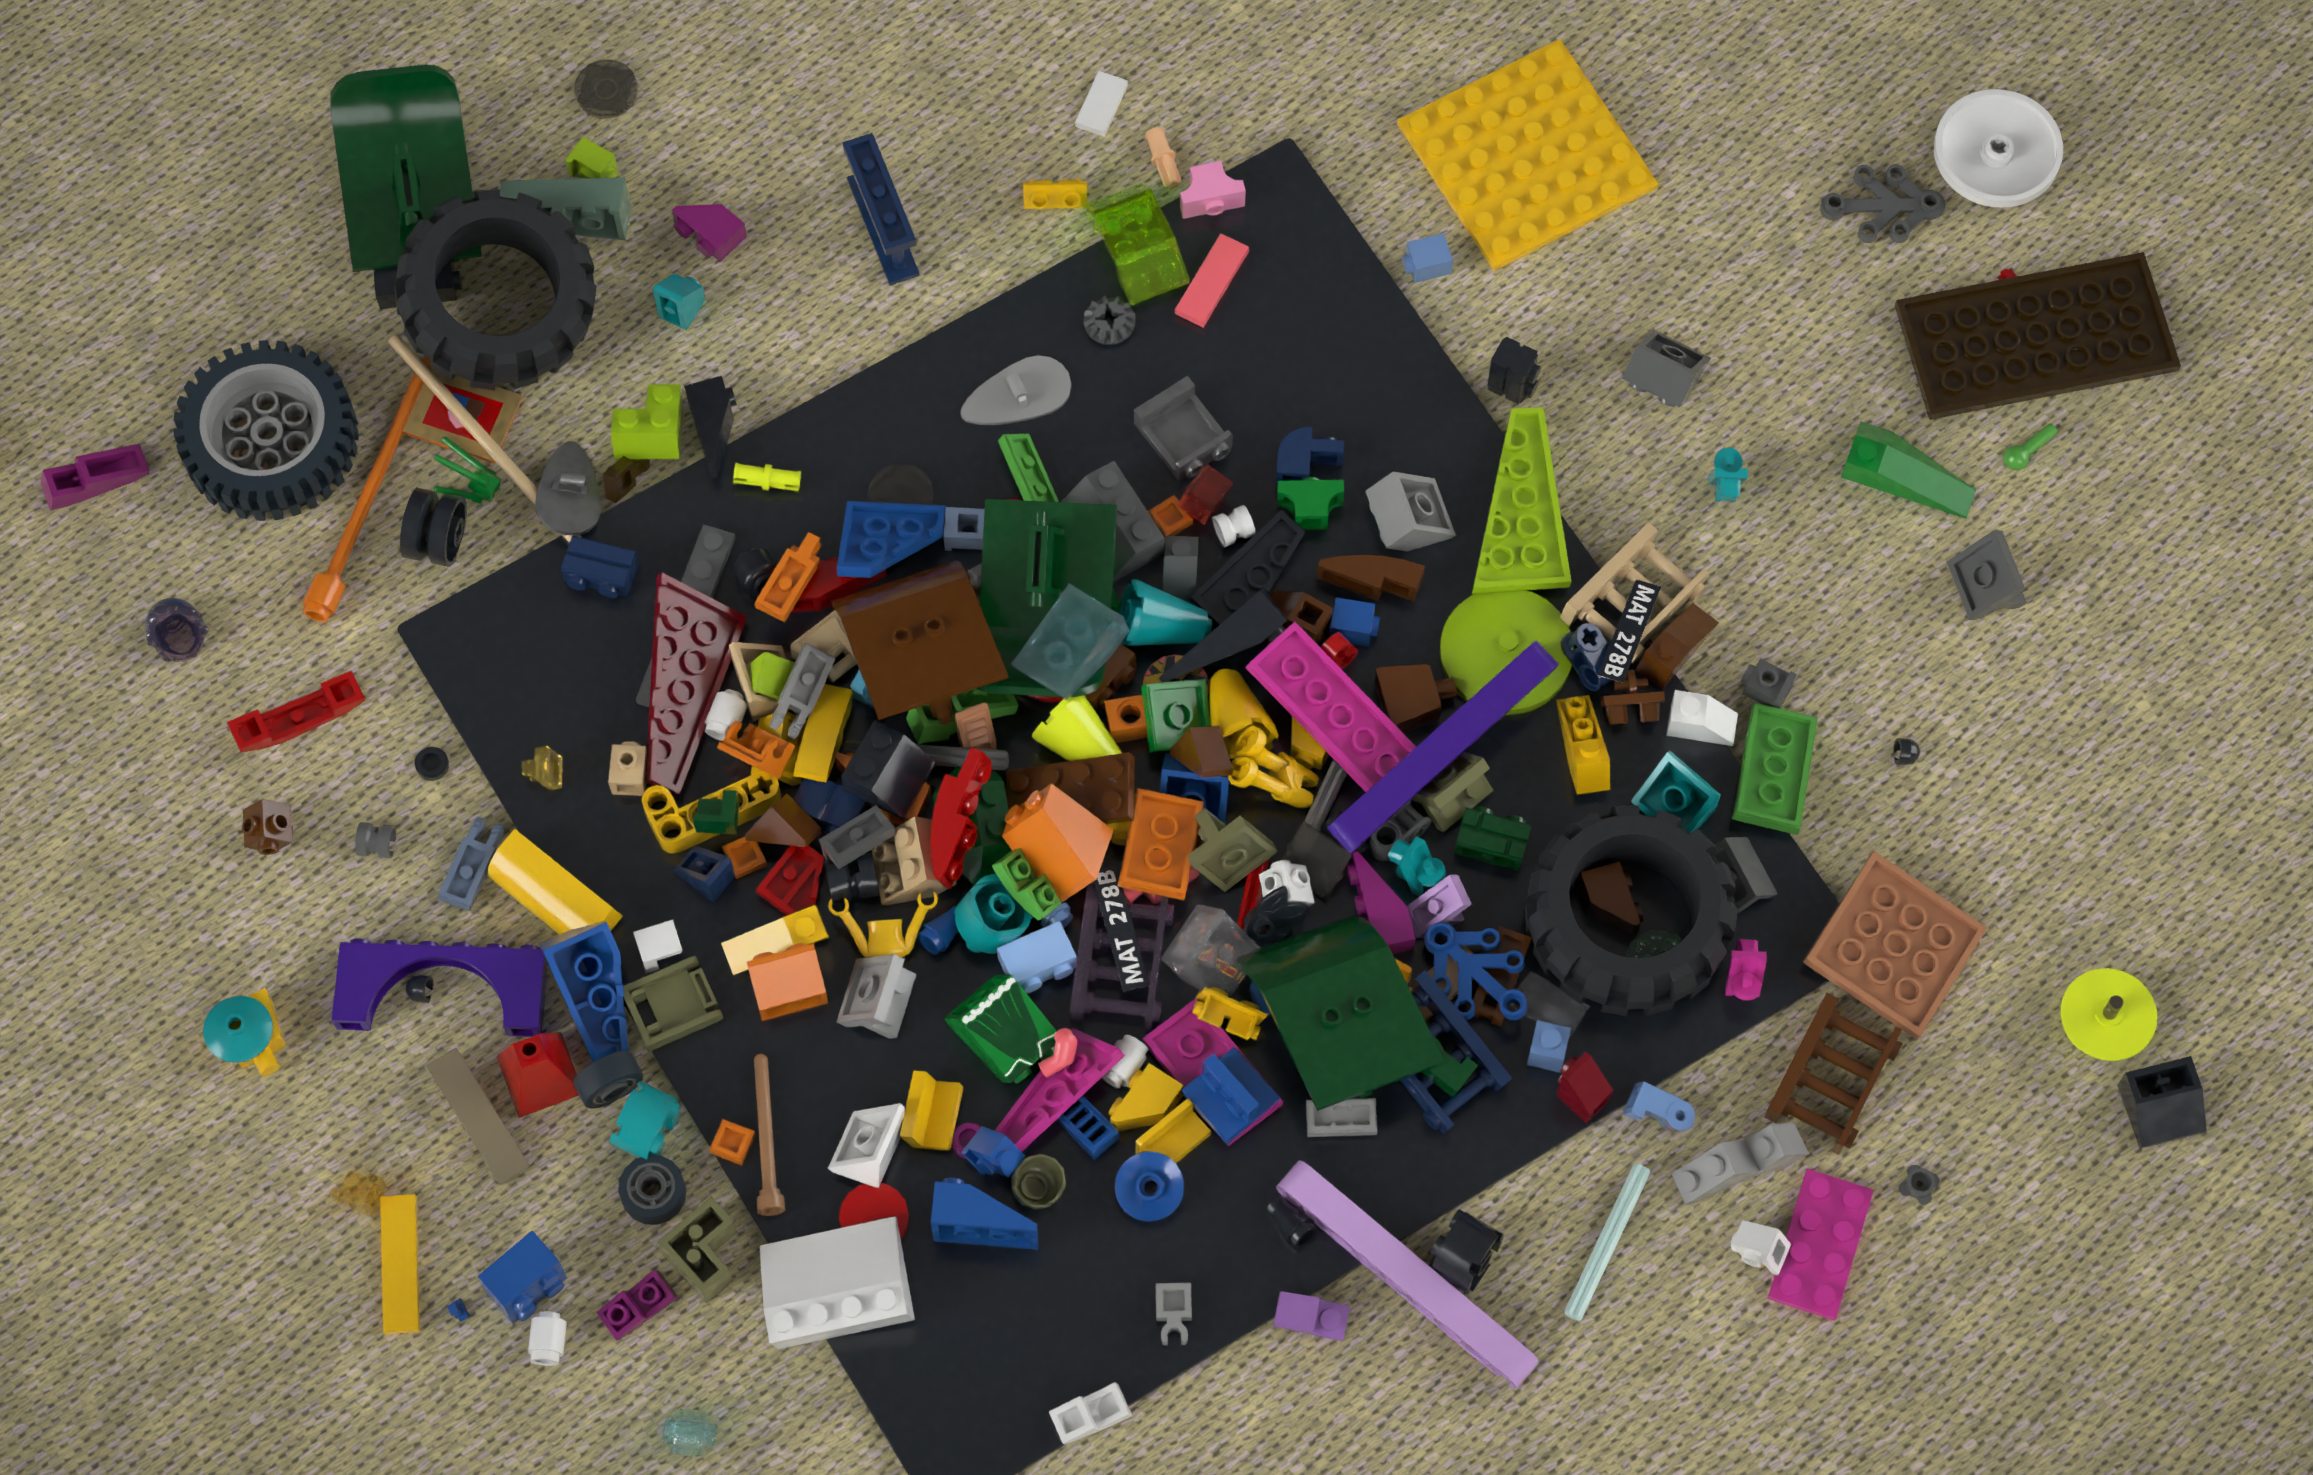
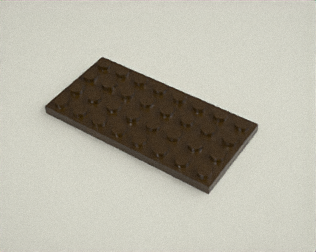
M2144 252L1898 299L1894 305L1929 420L2176 372L2181 367Z

